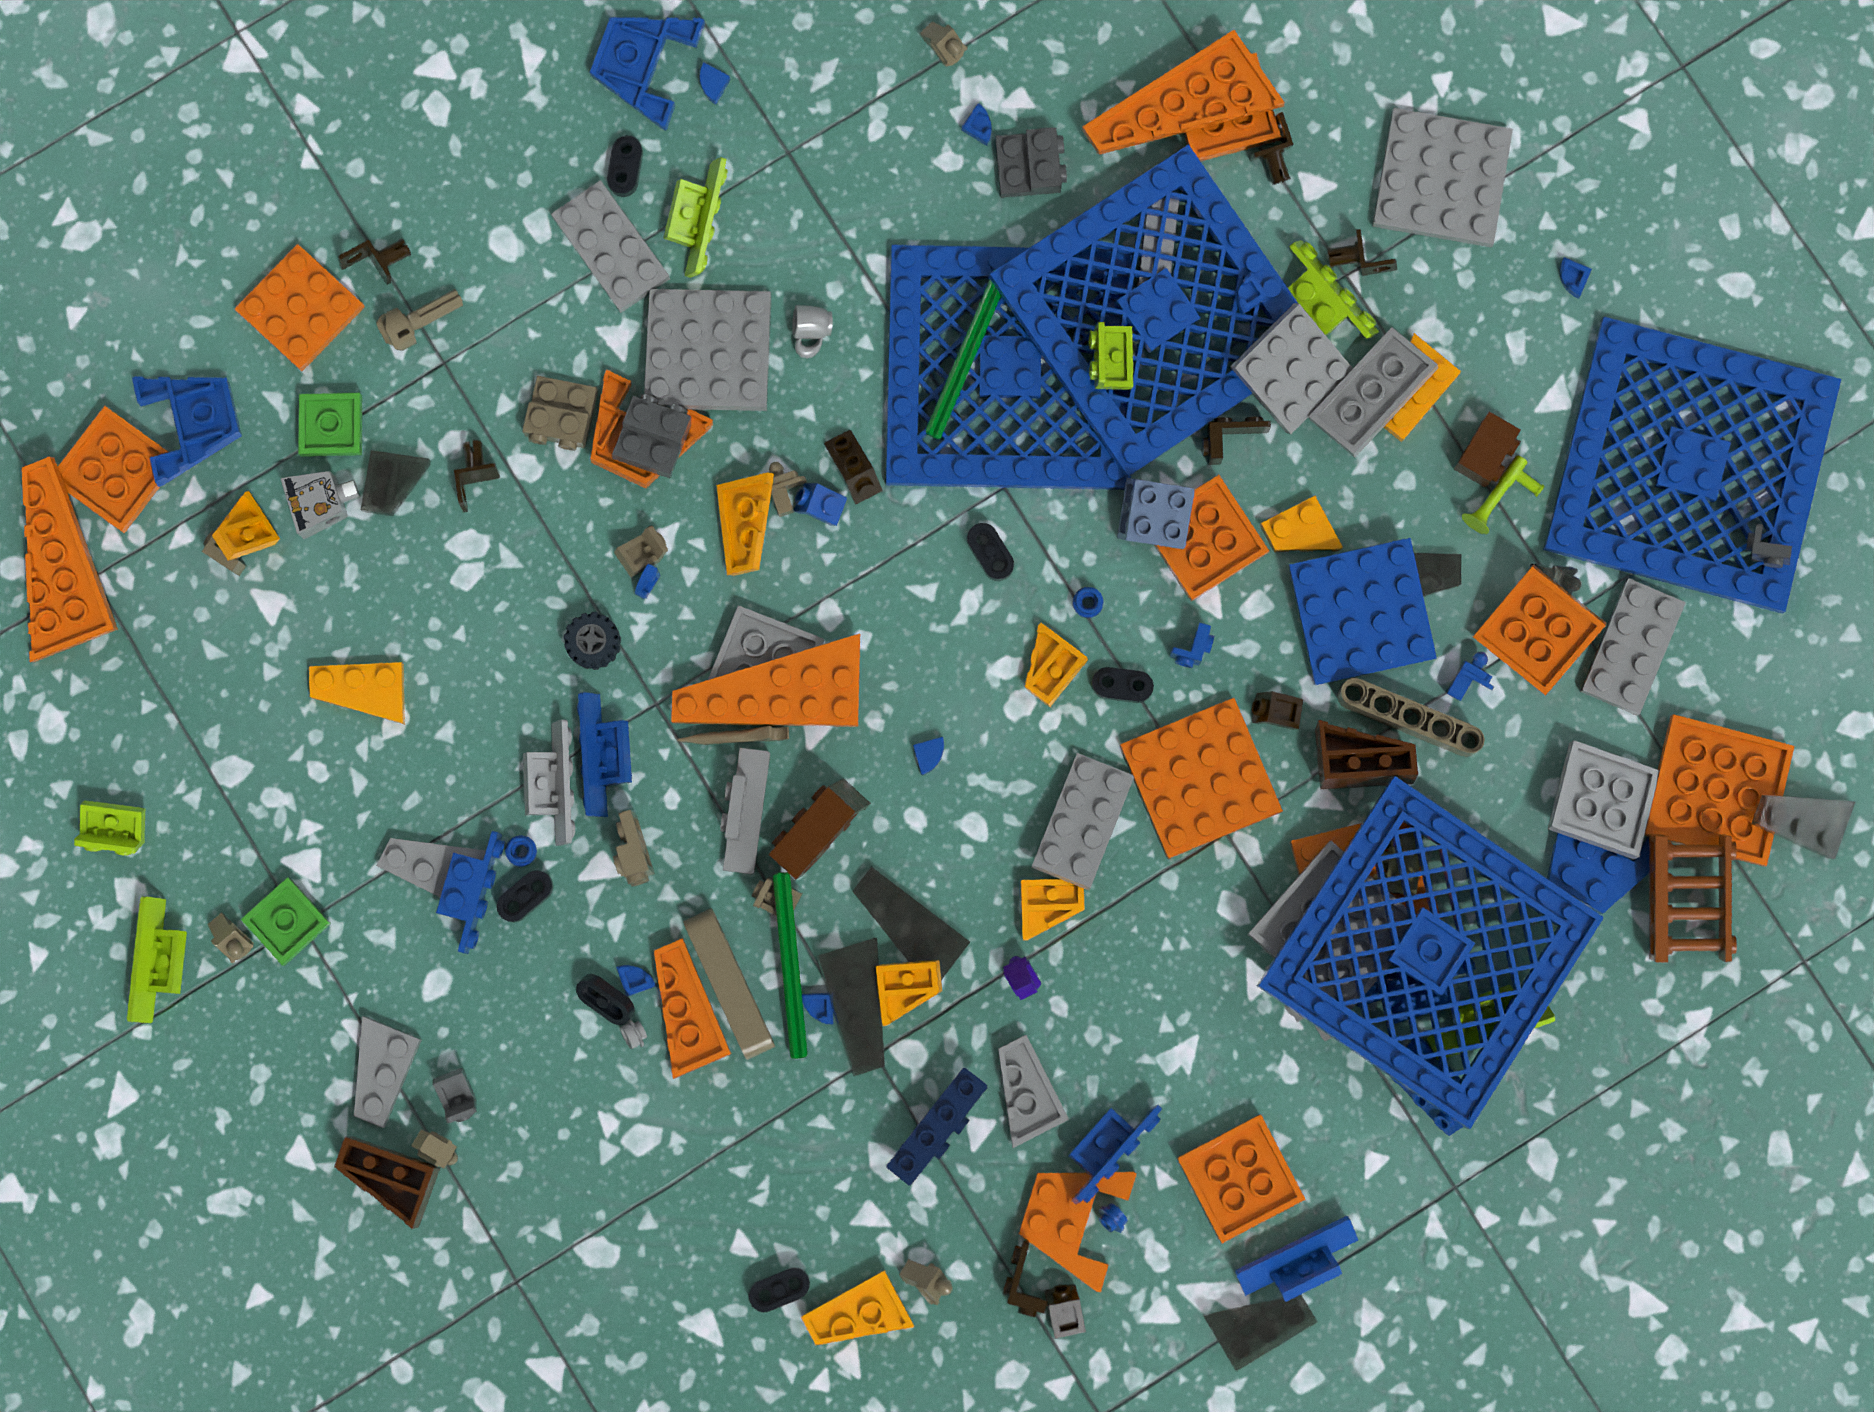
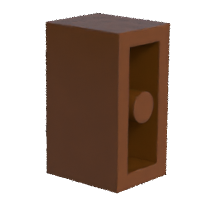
M1489 411L1470 440L1454 470L1485 488L1491 480L1497 483L1506 468L1501 463L1506 455L1513 456L1521 442L1516 439L1521 429Z

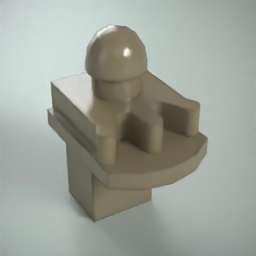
M932 21L919 33L946 67L957 63L963 56L964 51L967 50V46L962 43L950 25L943 27Z
M773 462L769 466V473L774 474L771 494L779 517L794 513L787 490L803 485L807 482L805 476H798L795 470L784 474L782 464Z
M223 913L207 924L214 936L211 940L212 944L228 957L231 963H235V960L246 956L254 947L253 941Z
M421 1129L411 1145L418 1150L417 1156L437 1167L445 1168L446 1165H454L458 1160V1155L455 1152L457 1146L434 1131L427 1133Z
M908 1259L899 1274L905 1283L916 1287L929 1304L938 1305L939 1298L949 1295L953 1289L951 1281L947 1279L940 1268L932 1263L927 1267Z

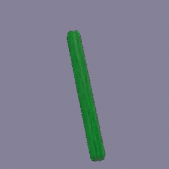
M990 279L927 425L926 434L930 437L941 438L1000 300L1001 294Z
M780 872L773 875L789 1048L791 1058L800 1059L805 1058L808 1052L791 878L788 872Z

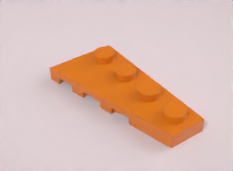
M682 938L654 950L667 1032V1043L672 1065V1076L675 1079L732 1053L684 939Z

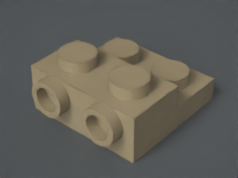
M537 376L532 401L528 404L522 430L524 435L529 437L528 441L540 445H546L547 441L559 443L558 447L570 451H576L577 447L585 448L598 393L597 387Z
M631 810L618 813L621 821L616 822L617 831L621 841L623 840L627 844L615 847L618 855L613 856V861L617 873L627 879V883L631 884V887L649 882L648 876L655 873L638 817Z

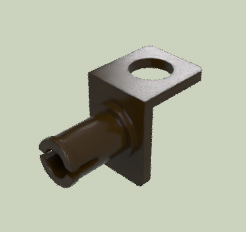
M1283 112L1275 116L1282 144L1256 152L1250 156V161L1260 158L1266 160L1273 185L1291 179L1283 153L1285 152L1284 150L1291 148L1294 144Z
M1356 229L1357 241L1355 245L1328 248L1330 268L1358 263V266L1361 265L1363 276L1397 270L1396 259L1365 262L1361 229Z
M402 238L380 251L373 247L370 240H367L339 255V266L344 270L369 257L386 285L391 283V274L388 267L411 256V252L407 245L404 246L405 241Z
M472 440L473 448L470 447L469 441L463 444L466 468L454 470L458 503L463 512H468L466 484L500 478V473L495 463L484 464L483 445L478 440Z

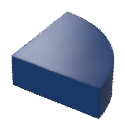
M703 62L700 70L701 87L706 97L716 105L731 79L729 75Z
M977 103L962 126V131L987 146L991 139L992 125L985 108Z
M1564 257L1559 271L1561 282L1572 296L1579 299L1592 269Z
M1252 272L1244 278L1238 288L1237 305L1241 315H1244L1269 297Z
M649 563L644 569L635 589V595L644 600L645 598L647 599L661 576L658 569Z
M943 737L913 745L921 775L931 772L940 762L944 751Z
M630 965L616 967L625 994L628 997L657 986L651 975L639 967Z
M833 993L802 994L803 1005L812 1017L825 1024H834Z

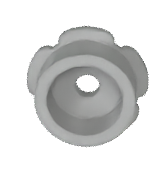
M629 1019L627 1024L620 1027V1032L630 1049L639 1045L643 1047V1039L647 1038V1034L639 1021L634 1023Z

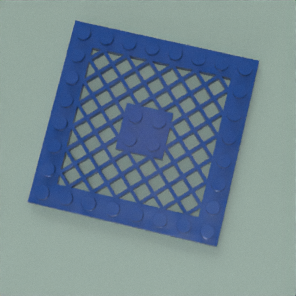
M1189 144L1005 263L988 276L1126 478L1253 394L1233 370L1226 374L1228 361L1235 362L1240 357L1229 354L1231 341L1246 343V352L1259 339L1254 338L1256 324L1271 327L1294 303H1298ZM1178 189H1180V191L1182 192V194H1180V193H1175V191L1178 190ZM1165 198L1163 211L1149 208ZM1170 198L1178 199L1180 202L1185 203L1183 215L1168 212ZM1190 206L1200 219L1189 217ZM1139 215L1137 227L1124 225ZM1146 215L1162 217L1159 232L1143 229ZM1166 218L1174 219L1181 223L1179 236L1164 233ZM1187 224L1202 227L1200 240L1185 237ZM1115 231L1113 243L1100 241ZM1208 231L1217 244L1206 242ZM1120 232L1136 235L1134 248L1118 245ZM1146 235L1158 238L1155 252L1139 249L1141 236ZM1163 239L1173 240L1174 243L1178 244L1176 256L1160 254ZM1183 245L1199 248L1196 261L1181 258ZM1090 247L1088 260L1075 257ZM1096 248L1111 251L1109 264L1093 261ZM1204 249L1219 252L1217 265L1202 262ZM1117 252L1132 255L1130 268L1114 265ZM1225 256L1234 269L1223 267ZM1138 257L1154 258L1152 273L1135 270ZM1159 259L1171 261L1174 264L1172 275L1167 268L1157 273ZM1065 263L1063 276L1051 274L1052 271ZM1071 264L1086 267L1084 280L1068 277ZM1180 266L1195 269L1193 282L1177 279ZM1092 268L1107 271L1105 285L1089 282ZM1201 270L1216 273L1214 286L1198 283ZM1250 272L1254 274L1269 296L1259 304L1268 319L1258 317L1259 305L1252 309V315L1237 313L1238 288ZM1113 273L1128 276L1126 289L1111 286ZM1222 274L1237 277L1234 290L1219 287ZM1134 277L1148 278L1147 281L1132 290ZM1040 280L1039 290L1034 286V283ZM1046 280L1062 283L1059 297L1043 294ZM1067 285L1083 288L1080 301L1065 298ZM1180 287L1191 289L1189 300ZM1088 289L1104 292L1101 305L1086 303ZM1197 291L1212 293L1210 307L1195 304ZM1109 293L1122 296L1115 302L1118 309L1107 307ZM1218 295L1233 298L1231 311L1216 308ZM1046 302L1058 304L1056 316ZM1063 305L1079 308L1076 322L1061 319ZM1084 310L1100 313L1098 322H1104L1105 314L1121 317L1119 326H1125L1127 320L1136 333L1132 334V340L1138 342L1136 356H1133V388L1129 390L1128 398L1113 395L1114 389H1108V391L1106 389H1095V380H1090V366L1080 352L1092 354L1091 361H1094V349H1089V346L1080 345L1078 341L1080 330L1086 332L1094 331L1095 326L1082 323ZM1197 312L1208 314L1206 327L1193 325L1201 318ZM1214 315L1229 318L1227 332L1212 329ZM1235 320L1250 323L1248 336L1233 333ZM1063 327L1075 329L1073 341ZM1184 331L1181 344L1169 341ZM1189 332L1205 335L1202 348L1187 345ZM1211 336L1226 339L1223 352L1208 350ZM1143 345L1149 353L1159 347L1157 360L1141 357ZM1165 348L1180 351L1178 365L1162 362ZM1186 352L1201 355L1199 369L1184 366ZM1207 357L1222 360L1220 373L1205 371ZM1140 364L1155 367L1153 381L1138 378ZM1161 369L1176 372L1174 385L1159 383ZM1182 373L1197 376L1195 390L1180 387ZM1203 378L1217 380L1201 391ZM1136 385L1152 388L1149 402L1134 399ZM1157 390L1172 392L1170 406L1155 403ZM1178 394L1191 396L1190 399L1176 407ZM1114 402L1127 405L1125 417ZM1132 406L1148 409L1145 423L1130 420ZM1154 410L1167 413L1151 424ZM1132 428L1142 429V431L1136 434Z
M891 245L886 485L1125 490L1127 478L1096 433L1091 429L1088 422L1085 423L1075 413L1079 409L1075 404L1070 408L1060 398L1067 392L1064 386L1055 393L1045 383L1055 374L1053 370L1050 369L1041 378V358L1045 362L1046 360L1029 335L1016 323L1018 321L1016 316L1014 315L1011 318L1001 308L1006 303L1003 297L999 300L994 314L997 312L1007 323L997 332L988 325L986 332L989 335H984L973 361L975 362L980 357V377L970 368L968 374L975 382L966 391L961 389L953 408L955 410L965 401L974 412L963 421L952 410L950 417L959 426L949 436L943 432L941 438L944 441L933 451L923 441L927 436L926 428L918 435V415L927 424L929 423L930 417L923 410L933 400L938 402V395L941 394L949 376L939 365L949 356L954 360L956 359L958 354L955 350L962 345L967 331L965 332L955 321L965 312L972 318L974 317L975 311L971 306L983 296L988 282L981 288L973 279H990L988 277L990 273L1030 247ZM1090 249L1084 250L1075 257L1088 260ZM1095 249L1093 261L1109 264L1111 251ZM1117 252L1114 265L1130 268L1132 255ZM1065 263L1052 271L1051 274L1063 276ZM1071 264L1068 277L1084 280L1086 267ZM1092 268L1089 282H1103V285H1105L1107 271ZM1113 273L1111 286L1126 289L1128 276ZM921 278H930L921 286ZM943 279L960 280L950 287ZM1050 281L1044 287L1043 294H1047L1056 284L1061 287L1062 283ZM935 282L946 291L936 302L926 292ZM966 282L977 292L967 302L956 293ZM1035 282L1034 286L1039 290V285ZM1067 285V295L1065 298L1080 301L1081 297L1078 293L1083 288L1075 287L1072 289ZM1095 291L1098 295L1090 303L1097 305L1103 299L1104 292ZM1109 293L1107 307L1118 309L1115 302L1122 296ZM921 297L931 306L922 315ZM950 297L961 306L951 317L940 307ZM1046 302L1052 308L1051 311L1055 315L1058 304ZM1062 309V319L1074 322L1077 321L1078 314L1072 319ZM1084 310L1083 317L1088 314L1098 323L1099 316L1095 312ZM935 311L946 321L936 331L925 322ZM1105 314V326H1119L1121 317ZM920 326L930 335L921 345ZM950 326L961 336L951 346L940 337ZM1063 327L1066 333L1071 329ZM1012 328L1019 336L1002 335ZM1080 330L1082 340L1078 344L1085 345L1087 343L1089 345V333L1086 334ZM934 341L945 350L935 361L924 351ZM921 356L930 366L919 375ZM935 370L945 381L933 391L924 379ZM919 385L929 394L920 405ZM979 386V398H988L980 407L969 397ZM1042 388L1051 398L1040 408L1032 399H1040ZM1114 389L1113 395L1128 398L1130 389ZM1001 398L1019 399L1009 407ZM994 401L1005 411L995 422L984 412ZM1024 402L1036 412L1026 422L1014 412ZM1055 402L1066 412L1056 423L1045 413ZM1114 402L1125 417L1127 405ZM978 416L990 426L980 436L969 427ZM1009 416L1020 426L1010 437L999 427ZM1039 417L1051 427L1041 437L1030 428ZM1070 417L1081 428L1071 438L1060 428ZM963 430L974 440L964 451L953 442ZM993 431L1005 441L994 452L983 442ZM1024 431L1035 441L1025 452L1014 443ZM1054 432L1065 442L1056 453L1044 443ZM1084 433L1096 443L1086 454L1075 444ZM918 445L927 454H918ZM949 445L957 454L939 453ZM979 445L988 455L969 454ZM1010 446L1017 455L1000 454ZM1040 447L1048 456L1030 455ZM1070 447L1079 457L1061 455ZM1100 448V457H1091Z
M1603 317L1597 334L1543 550L1770 611L1786 612L1841 379ZM1625 356L1633 358L1632 360L1624 364ZM1638 363L1646 377L1634 382L1627 368ZM1648 363L1663 367L1653 372ZM1677 370L1693 375L1682 380ZM1668 371L1675 385L1664 391L1656 377ZM1621 376L1628 387L1616 393ZM1697 378L1705 393L1694 398L1686 384ZM1707 378L1721 381L1722 383L1712 388ZM1649 381L1657 395L1646 401L1638 387ZM1727 386L1735 400L1723 406L1715 392ZM1737 386L1751 389L1752 391L1742 396ZM1679 389L1687 403L1675 409L1667 395ZM1631 391L1639 405L1627 412L1619 398ZM1756 394L1765 408L1753 414L1745 400ZM1766 394L1778 396L1781 399L1771 403ZM1709 397L1717 411L1705 417L1697 403ZM1661 400L1668 414L1657 419L1649 405ZM1796 401L1801 403L1800 408H1799L1798 404L1796 403ZM1786 402L1794 416L1783 422L1775 408ZM1614 404L1621 416L1609 422ZM1738 404L1746 419L1735 425L1727 410ZM1690 407L1698 421L1687 427L1679 413ZM1642 410L1650 424L1638 430L1631 415ZM1768 412L1776 427L1764 432L1756 418ZM1720 415L1728 429L1716 435L1708 421ZM1672 418L1678 428L1671 426L1666 434L1660 424ZM1624 420L1632 434L1620 440L1612 426ZM1797 420L1794 435L1792 436L1786 426ZM1750 423L1758 437L1746 443L1738 429ZM1702 426L1707 436L1691 431ZM1653 428L1661 442L1650 448L1642 434ZM1779 431L1788 445L1776 451L1768 436ZM1607 433L1613 445L1602 451ZM1731 433L1739 448L1729 453L1731 442L1721 440V438ZM1635 438L1643 453L1631 459L1623 445ZM1761 441L1769 456L1757 461L1749 447ZM1664 447L1659 464L1653 452ZM1617 449L1624 464L1612 469L1605 455ZM1790 449L1787 464L1785 465L1779 455ZM1743 452L1751 466L1739 472L1731 458ZM1646 457L1654 471L1642 477L1634 463ZM1772 459L1781 474L1769 480L1761 465ZM1600 462L1606 474L1595 480L1598 464ZM1726 465L1732 477L1721 482ZM1628 467L1636 482L1624 488L1616 474ZM1754 470L1762 485L1750 490L1742 476ZM1657 476L1654 487L1665 490L1654 496L1646 481ZM1609 478L1617 493L1605 498L1597 484ZM1783 478L1778 495L1772 484ZM1736 481L1744 495L1732 501L1724 486ZM1639 486L1647 500L1635 506L1627 492ZM1765 488L1774 503L1762 509L1754 494ZM1591 492H1593L1599 503L1588 508ZM1678 493L1695 498L1684 504ZM1669 494L1677 508L1665 514L1657 500ZM1719 494L1725 506L1713 511L1708 501L1715 502ZM1621 497L1629 511L1617 517L1609 502ZM1747 499L1755 514L1743 519L1735 505ZM1699 502L1707 516L1695 522L1687 508ZM1650 504L1658 519L1647 525L1639 510ZM1602 507L1610 521L1598 528L1590 513ZM1776 507L1771 524L1765 513ZM1729 510L1737 524L1725 530L1717 515ZM1680 512L1688 527L1677 533L1668 518ZM1632 515L1640 529L1628 536L1620 521ZM1758 517L1767 531L1762 534L1761 540L1769 536L1768 543L1792 546L1790 565L1783 564L1782 568H1771L1765 566L1764 562L1759 561L1748 567L1740 555V552L1747 548V543L1736 548L1728 534L1740 528L1748 541V535L1751 530L1747 523ZM1584 520L1588 524L1589 528L1583 527ZM1710 520L1718 535L1707 541L1698 526ZM1662 523L1670 537L1658 544L1650 529ZM1614 526L1619 536L1602 531ZM1692 531L1700 545L1688 551L1680 537ZM1643 533L1649 544L1632 539ZM1722 539L1730 553L1718 559L1710 544ZM1673 541L1679 552L1661 547ZM1703 549L1709 560L1692 555ZM1733 557L1739 568L1722 564V562ZM1762 565L1760 574L1752 572V570Z
M1394 776L1259 981L1257 987L1465 1128L1471 1129L1604 917ZM1403 822L1411 827L1398 830ZM1413 832L1416 849L1402 852L1399 835ZM1421 834L1437 845L1424 848ZM1392 840L1395 853L1381 856ZM1439 850L1442 867L1428 870L1425 852ZM1447 852L1463 863L1450 865ZM1418 854L1421 871L1407 874L1403 857ZM1396 858L1400 875L1385 878L1382 861ZM1375 866L1378 880L1364 882ZM1465 867L1469 885L1454 887L1451 870ZM1473 869L1490 881L1476 883ZM1444 872L1447 889L1433 892L1430 874ZM1422 876L1426 893L1412 896L1408 878ZM1401 880L1404 897L1390 900L1387 882ZM1379 884L1383 902L1368 904L1365 887ZM1491 885L1495 902L1481 905L1477 888ZM1500 888L1511 894L1515 899L1502 901ZM1470 889L1473 907L1459 909L1456 892ZM1357 892H1359L1361 906L1347 908ZM1448 894L1452 911L1438 913L1434 896ZM1427 898L1430 912L1422 907L1415 914L1413 900ZM1405 902L1409 919L1395 922L1391 905ZM1517 903L1521 920L1507 923L1503 905ZM1526 905L1542 916L1528 919ZM1384 906L1387 924L1373 926L1370 909ZM1496 907L1499 925L1485 927L1482 909ZM1362 910L1366 928L1351 931L1348 913ZM1474 911L1478 929L1464 931L1460 914ZM1453 915L1456 929L1440 918ZM1340 918H1342L1344 932L1331 934ZM1543 920L1547 938L1533 940L1530 923ZM1552 923L1558 926L1555 932L1553 931ZM1409 924L1400 940H1398L1396 926ZM1522 925L1525 942L1512 945L1508 927ZM1389 928L1392 946L1378 948L1374 931ZM1501 929L1504 946L1490 949L1487 931ZM1367 932L1371 950L1356 953L1352 935ZM1479 933L1483 951L1469 953L1475 942L1466 937V935ZM1346 937L1349 954L1334 957L1331 939ZM1547 943L1537 959L1534 945ZM1325 944L1327 958L1313 961ZM1527 947L1530 964L1516 967L1513 949ZM1393 950L1387 961L1397 968L1382 970L1379 953ZM1505 951L1509 968L1495 971L1491 953ZM1372 954L1375 972L1361 975L1357 957ZM1484 955L1487 973L1473 975L1470 958ZM1350 959L1354 976L1339 979L1335 961ZM1329 963L1332 980L1317 983L1314 965ZM1463 963L1466 977L1453 979ZM1531 969L1520 985L1518 971ZM1306 971H1308L1310 982L1303 978ZM1398 972L1402 990L1387 992L1383 975ZM1510 973L1514 990L1500 993L1496 975ZM1406 974L1418 981L1422 986L1409 988ZM1376 976L1380 994L1365 997L1362 979ZM1489 977L1492 995L1478 997L1475 980ZM1355 981L1358 998L1344 1001L1340 983ZM1467 981L1471 999L1456 1001L1453 984ZM1333 985L1336 1000L1319 988ZM1424 990L1428 1007L1413 1010L1410 993ZM1447 990L1449 1003L1435 1006L1432 992L1442 996L1444 991ZM1403 994L1406 1012L1392 1014L1388 997ZM1514 995L1504 1011L1501 998ZM1381 999L1385 1016L1370 1019L1366 1001ZM1493 999L1497 1017L1483 1019L1479 1002ZM1359 1003L1362 1017L1347 1008L1346 1005ZM1472 1004L1475 1021L1461 1024L1458 1006ZM1450 1008L1454 1025L1440 1028L1436 1011ZM1429 1012L1432 1030L1418 1032L1415 1015ZM1407 1016L1411 1034L1396 1037L1393 1019ZM1386 1021L1389 1035L1371 1023ZM1497 1022L1487 1037L1484 1024ZM1477 1026L1480 1043L1466 1046L1462 1028ZM1455 1030L1459 1047L1444 1050L1441 1033ZM1434 1034L1437 1052L1423 1054L1419 1037ZM1412 1039L1415 1053L1397 1041ZM1480 1048L1470 1064L1467 1051ZM1460 1052L1463 1069L1449 1072L1446 1055ZM1438 1057L1441 1071L1424 1059ZM1463 1075L1459 1083L1451 1078L1454 1076Z

